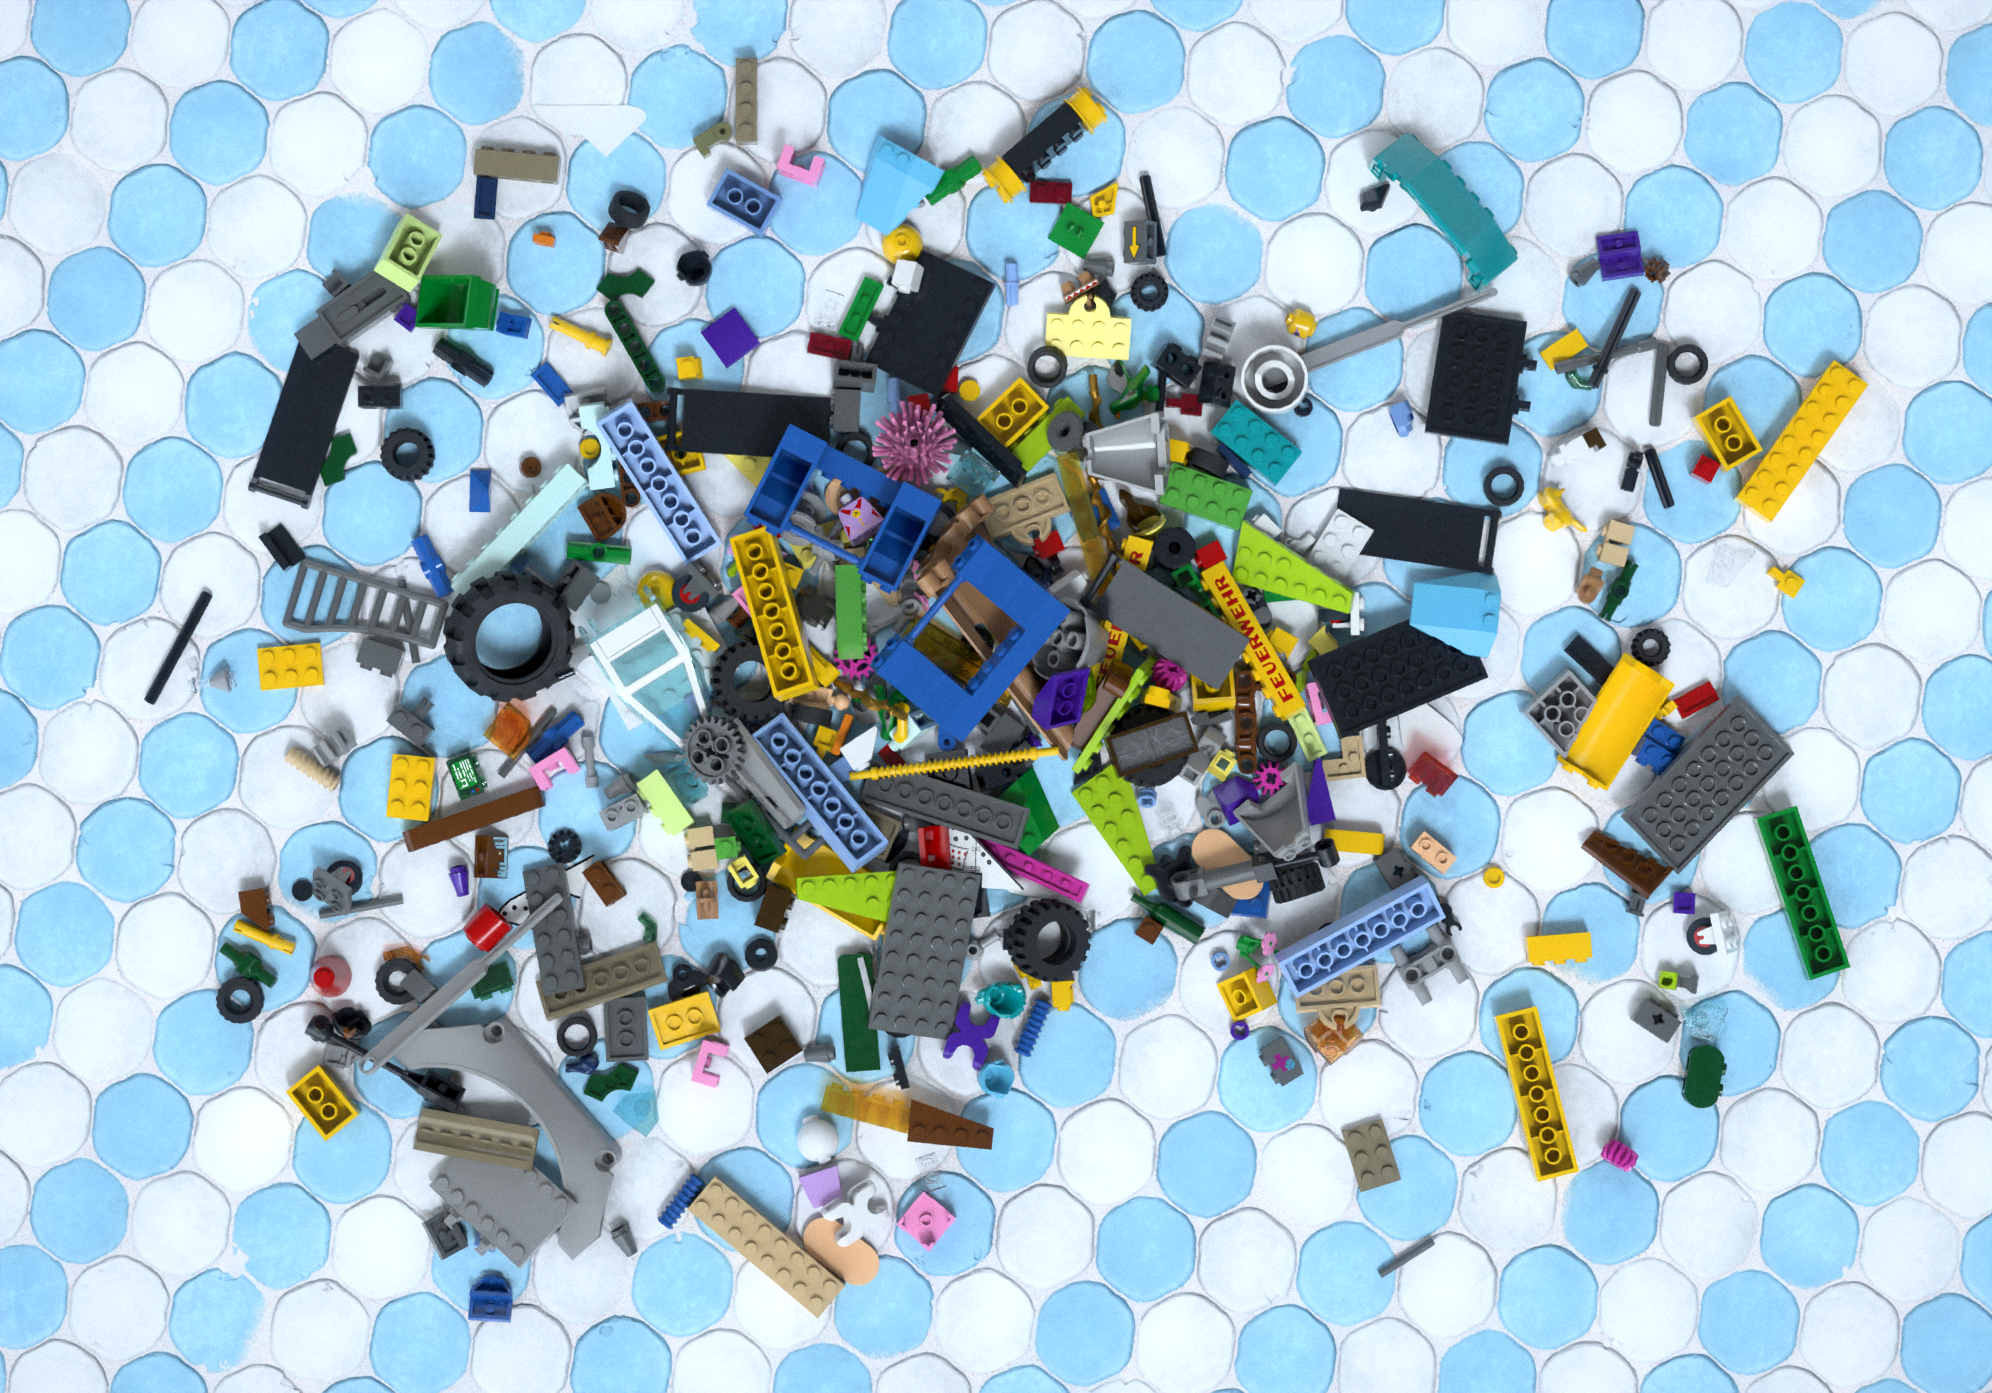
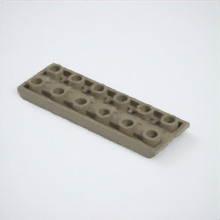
M421 1108L413 1149L532 1171L540 1129Z

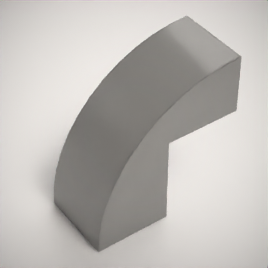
M1210 725L1197 744L1200 751L1189 756L1185 767H1183L1178 776L1196 786L1228 736Z

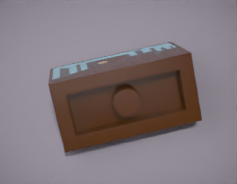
M475 836L474 878H507L509 840L507 836Z

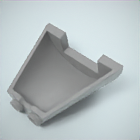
M1156 411L1085 433L1082 442L1083 447H1086L1088 450V455L1084 456V466L1088 469V475L1158 495H1164L1169 480L1165 475L1168 469H1170V435L1167 420H1162L1164 413Z
M1297 762L1292 763L1280 773L1282 781L1288 784L1261 806L1248 799L1233 811V814L1274 857L1284 858L1285 861L1293 860L1296 854L1308 848L1312 843L1310 839L1305 774Z

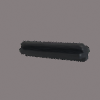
M1647 449L1644 451V455L1663 508L1673 507L1675 503L1656 449Z

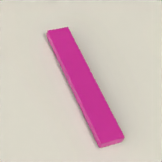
M980 838V843L1005 869L1082 904L1090 884L1008 846Z

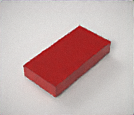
M1708 681L1673 701L1678 706L1676 710L1681 719H1684L1718 701L1719 697L1711 682Z

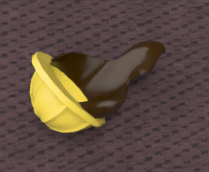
M1119 489V501L1127 509V523L1132 534L1154 540L1164 530L1166 518L1163 513L1149 504L1137 503L1132 494L1124 489Z

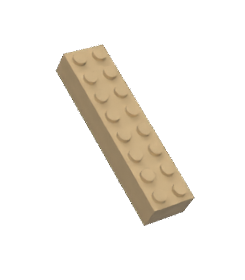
M717 1175L688 1208L691 1213L816 1318L820 1317L846 1285V1283L809 1254V1252Z

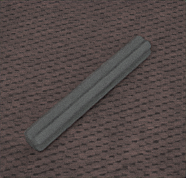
M1659 344L1657 348L1649 425L1652 427H1659L1661 425L1669 345Z

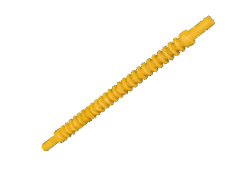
M1059 746L1041 749L1030 747L1029 750L1024 748V751L1018 749L1017 752L1015 750H1012V752L1007 750L1006 753L1000 751V754L994 752L993 755L989 752L988 755L983 753L982 756H979V754H976V757L970 755L969 758L965 755L964 758L959 756L958 759H955V757H952V760L946 758L945 761L941 758L940 761H937V759L934 762L929 760L928 763L922 761L921 764L917 761L916 764L911 762L910 765L905 763L904 766L899 764L897 767L895 764L892 767L887 765L886 768L881 766L879 769L878 767H871L870 770L849 772L850 780L867 778L878 780L879 777H882V779L885 776L890 778L891 775L897 777L898 774L902 777L903 774L908 776L909 773L914 775L915 772L926 774L927 771L932 773L933 770L938 772L939 769L941 771H944V769L950 771V768L956 770V767L962 769L963 766L967 769L968 766L974 768V765L980 767V764L986 766L987 763L991 766L992 763L998 765V762L1004 764V761L1010 763L1011 760L1014 763L1016 760L1022 762V759L1028 761L1029 758L1031 760H1038L1039 757L1059 755L1060 752Z

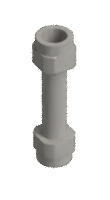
M594 737L582 738V748H585L587 778H585L586 788L599 787L598 777L595 775Z

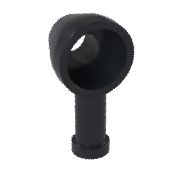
M1029 555L1022 568L1033 577H1039L1044 565L1037 558Z

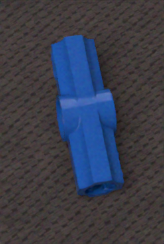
M428 534L411 541L420 560V567L426 579H429L437 598L440 599L455 592L445 572L446 567L440 555L436 553Z
M573 710L558 724L550 727L542 735V738L527 750L526 753L537 764L550 756L554 751L557 752L570 740L569 738L586 723Z

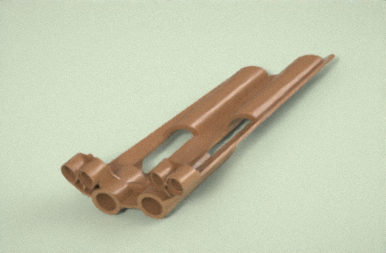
M984 493L976 496L945 523L939 532V539L932 551L920 563L918 567L920 576L917 578L916 583L928 598L934 596L937 600L952 580L956 578L954 576L956 572L951 568V565L955 558L965 550L968 542L977 534L996 547L980 524L988 518V514L996 509ZM965 581V583L961 582L959 587L942 606L984 661L988 660L993 652L974 629L975 625L983 623L997 642L1001 644L1008 636L1009 631L1018 624L968 581ZM1031 659L1006 690L1050 746H1059L1060 754L1058 756L1060 759L1067 761L1068 750L1073 739V725L1069 724L1045 730L1031 717L1034 699L1049 680L1041 677L1034 670L1035 666Z

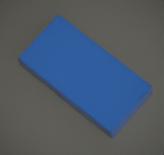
M547 361L531 374L533 379L558 407L565 403V394L574 393Z

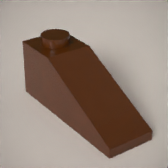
M609 221L599 235L598 241L604 249L623 254L631 230L616 222Z

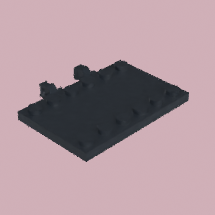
M921 250L915 261L924 268L918 292L910 291L909 294L899 292L898 288L891 283L893 277L890 276L886 284L897 289L896 295L898 297L889 315H885L882 319L874 316L872 313L870 314L867 321L877 326L875 331L879 334L865 362L878 364L877 369L939 398L996 285L991 281Z
M1460 311L1443 316L1424 433L1508 446L1513 414L1518 415L1519 411L1530 412L1531 401L1519 400V395H1516L1519 373L1523 374V370L1536 372L1537 361L1527 359V355L1523 354L1527 328L1526 321Z

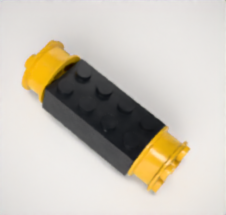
M1077 87L1075 94L1068 100L1064 98L1062 100L1064 104L1001 156L1002 159L996 156V161L987 169L985 167L982 168L984 181L991 189L993 187L996 188L997 195L1004 204L1007 202L1012 204L1013 198L1022 191L1026 192L1027 189L1024 183L1031 182L1040 169H1046L1052 163L1051 160L1055 156L1064 154L1068 149V145L1072 142H1078L1083 137L1085 130L1090 135H1093L1095 128L1102 122L1105 124L1108 122L1106 119L1107 115L1105 114L1106 110L1099 102L1095 104L1091 98L1092 94L1086 87L1082 89Z

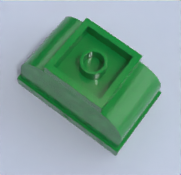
M423 275L421 278L415 327L421 329L494 331L499 289H496V285L481 280V277L476 275Z

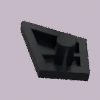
M1390 183L1361 193V212H1374L1377 209H1381L1391 188Z
M1104 279L1092 293L1093 300L1095 295L1101 297L1106 301L1109 309H1111L1118 293L1109 281Z
M1100 751L1098 754L1094 753L1090 758L1093 762L1087 770L1083 769L1079 774L1075 772L1074 785L1103 772Z

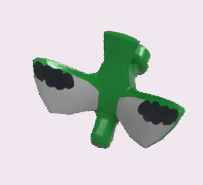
M1116 360L1113 364L1106 382L1121 396L1120 399L1111 402L1109 405V410L1117 419H1120V411L1134 409L1138 407L1141 401L1145 400L1152 403L1159 400L1157 385L1148 384L1143 387L1145 379L1150 374V369L1147 365L1144 364L1138 375L1132 379L1129 378L1121 360Z
M874 684L876 699L879 701L886 698L884 687L880 684ZM895 689L894 692H891V697L888 701L890 706H894L896 703L899 704L900 701L907 704L909 699L898 689ZM859 699L851 700L852 708L860 724L882 723L880 736L883 740L890 741L892 738L889 733L897 726V717H892L884 709L879 711L869 710Z

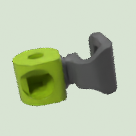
M1660 970L1658 987L1675 991L1677 987L1686 988L1691 994H1696L1699 975L1685 978L1679 977L1678 973Z

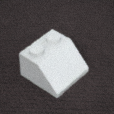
M876 726L840 748L854 771L857 769L863 771L871 766L869 762L873 759L878 735Z

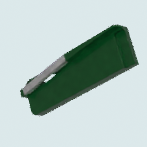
M864 952L841 955L837 963L846 1072L881 1070L878 1030L867 1028L874 990L872 957Z

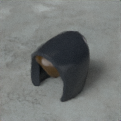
M717 952L710 961L703 978L710 988L719 997L723 998L730 989L735 991L745 979V975L731 955L725 952Z

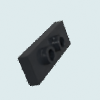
M1579 635L1563 650L1603 687L1614 669L1610 663Z

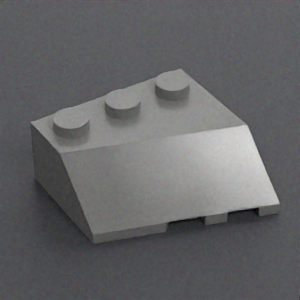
M1564 668L1527 702L1519 712L1541 737L1566 759L1568 751L1577 739L1579 731L1587 721L1598 700L1569 669Z

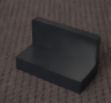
M279 524L268 533L264 532L258 537L285 572L306 558L282 524Z

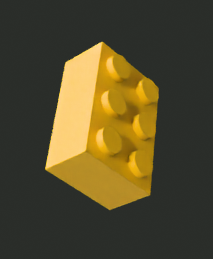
M1019 377L976 420L1008 449L1049 410V406Z
M1731 396L1691 419L1717 463L1721 464L1719 468L1722 473L1763 451Z
M393 754L386 817L431 822L437 758Z
M322 1064L316 1066L286 1091L287 1095L325 1141L330 1140L361 1114L360 1110Z

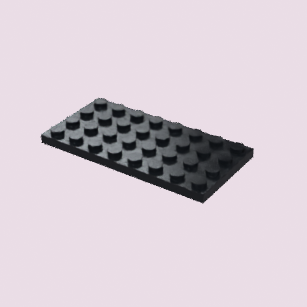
M1409 619L1307 661L1339 739L1488 678L1480 657L1466 655L1461 650L1445 644L1444 641L1409 625Z

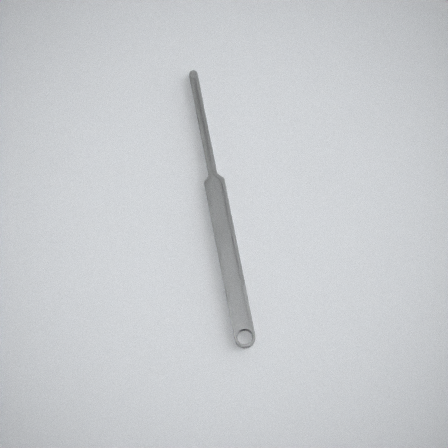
M1491 288L1405 322L1389 321L1300 355L1306 366L1307 373H1311L1400 339L1405 330L1495 297L1498 294V290ZM1273 368L1264 374L1267 380L1264 386L1265 389L1288 381L1287 375L1280 369Z
M559 893L554 894L483 958L473 959L364 1055L359 1061V1070L365 1075H372L481 980L487 974L489 965L563 901V897ZM372 1059L374 1062L372 1068L365 1071L364 1064Z

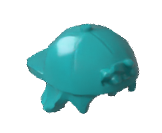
M1011 981L992 982L984 989L977 992L978 995L975 997L978 1005L983 1004L989 1013L1004 1019H1014L1021 1015V1012L1024 1011L1023 1006L1026 1005L1025 1000L1027 999L1025 989L1020 984H1015Z

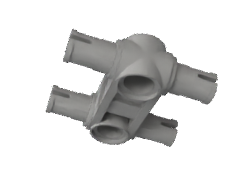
M1437 923L1426 929L1435 945L1434 949L1415 961L1408 959L1400 945L1390 951L1399 967L1398 973L1402 981L1410 991L1413 990L1422 1006L1433 1000L1423 983L1441 970L1449 968L1458 984L1469 979L1460 963L1461 957L1451 940L1444 937ZM1445 948H1450L1453 952V956L1449 960H1445L1442 956ZM1411 969L1417 974L1416 979L1412 982L1406 979V973Z

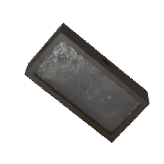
M1186 711L1103 739L1117 779L1200 751Z

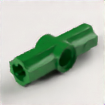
M972 155L958 166L948 169L943 173L935 190L925 196L926 200L931 206H934L949 194L956 193L966 185L967 181L982 172V166Z
M568 541L567 559L630 565L632 547ZM602 547L605 550L604 556L599 559L595 558L594 550Z

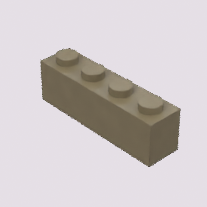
M736 58L737 145H758L757 58Z
M481 146V149H475L473 174L475 177H491L559 185L561 159L556 157V153L552 152L536 155V152L531 150H523V153H516L515 149L502 148V151H496L494 147Z

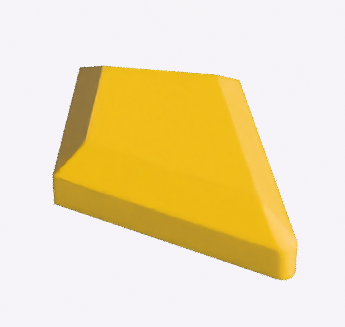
M1118 183L1090 197L1094 217L1114 215Z

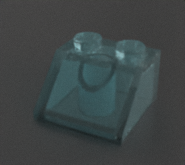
M966 448L946 479L974 499L981 493L986 495L999 478L1001 472L969 448Z
M682 761L661 775L684 808L689 810L709 796L706 792L709 788L701 780L695 779L694 774L696 772L689 773L688 771L691 766H684L685 761Z

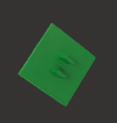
M1068 202L1048 239L1085 259L1104 222Z

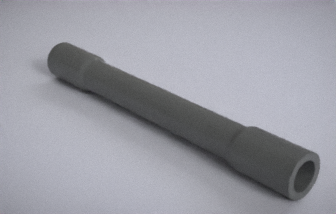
M1650 337L1617 347L1612 359L1657 349V340L1655 337ZM1602 351L1554 362L1555 372L1558 375L1596 364Z

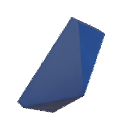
M470 470L469 512L491 513V470Z

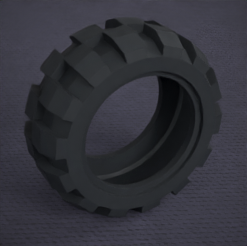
M511 570L495 572L493 577L486 579L482 576L470 583L471 589L464 595L459 593L451 604L453 611L450 617L447 616L445 618L443 634L446 636V642L443 647L447 661L453 667L455 674L469 689L480 696H488L493 701L509 703L513 698H519L520 701L536 697V691L543 687L548 690L559 680L556 675L561 668L566 669L573 655L570 652V646L575 642V626L571 623V612L565 601L553 588L545 584L538 577L525 572L515 574ZM519 603L534 607L541 619L542 635L533 655L524 663L509 669H495L482 664L476 651V636L483 620L492 611L507 604Z

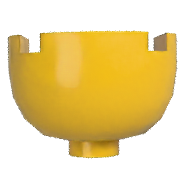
M900 224L888 236L884 234L881 247L884 256L891 263L896 264L897 259L915 262L921 250H923V240L915 227L909 224Z
M653 570L647 572L637 583L636 594L638 601L646 609L657 603L662 611L668 610L674 605L672 589L676 582L675 579L665 571Z

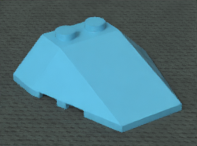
M879 135L869 154L855 218L888 236L907 218L906 215L913 208H917L921 204L920 201L927 194H931L935 190L944 170Z
M1472 572L1413 583L1409 625L1444 641L1445 644L1461 650L1466 655L1488 658L1498 631L1501 589L1497 576L1494 574Z

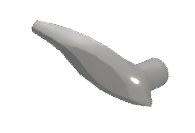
M674 752L645 753V758L661 764H677L685 759L681 757V754Z

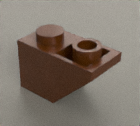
M266 888L238 892L241 913L264 930H273L272 925H275V917L273 912L270 913L269 904H272L270 891L267 892Z

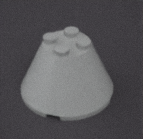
M1057 596L1071 612L1032 658L1035 666L1034 670L1045 679H1050L1056 673L1085 666H1094L1097 663H1102L1106 657L1109 632L1104 630L1083 605L1072 597Z

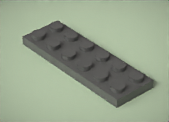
M565 863L522 871L530 915L554 894L559 893L563 897V901L532 928L544 995L549 996L586 988Z

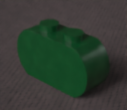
M1701 1044L1693 1047L1688 1052L1681 1095L1689 1105L1697 1108H1708L1718 1101V1096L1721 1097L1723 1093V1084L1720 1083L1722 1075L1725 1076L1727 1063H1724L1725 1058L1722 1052L1714 1046Z

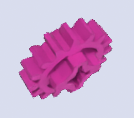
M869 638L868 649L871 657L864 654V659L867 660H858L857 663H854V659H848L851 663L850 669L844 665L843 660L835 658L834 662H840V665L836 667L837 670L843 668L842 675L845 676L849 673L851 680L854 678V675H857L858 679L861 680L862 674L868 678L869 670L875 672L869 665L874 656L879 654L873 651L877 646H870L871 639ZM864 663L869 664L864 670L857 671L860 665Z

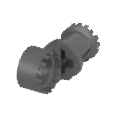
M1632 887L1630 893L1632 896L1629 908L1625 912L1635 913L1636 916L1644 917L1643 909L1648 899Z

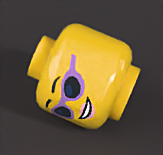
M1300 308L1295 309L1293 313L1289 312L1284 321L1287 324V332L1301 339H1305L1308 336L1311 337L1317 327L1315 316Z

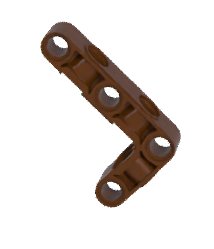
M1286 670L1292 677L1295 685L1297 681L1295 673L1291 670ZM1242 671L1237 674L1234 681L1236 697L1234 710L1237 768L1240 773L1248 775L1257 768L1256 691H1261L1263 687L1260 681L1256 682L1251 671ZM1241 675H1247L1250 678L1248 686L1244 687L1239 684V677ZM1248 717L1251 720V727L1248 729L1242 728L1240 725L1241 718ZM1244 759H1249L1252 762L1253 767L1250 771L1242 769L1241 763Z

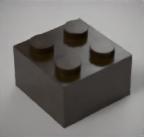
M768 885L754 925L775 933H780L781 930L784 931L789 918H786L787 911L793 909L796 898H793L794 893Z
M781 1015L744 1038L767 1074L803 1051V1048Z

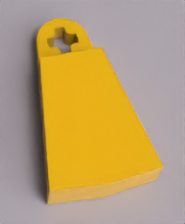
M1149 686V688L1142 689L1138 704L1149 707L1155 706L1173 713H1179L1182 699L1171 694L1170 690Z

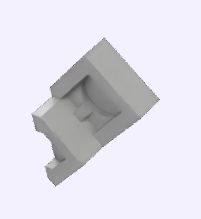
M326 1044L322 1065L344 1069L362 1057L344 1047Z

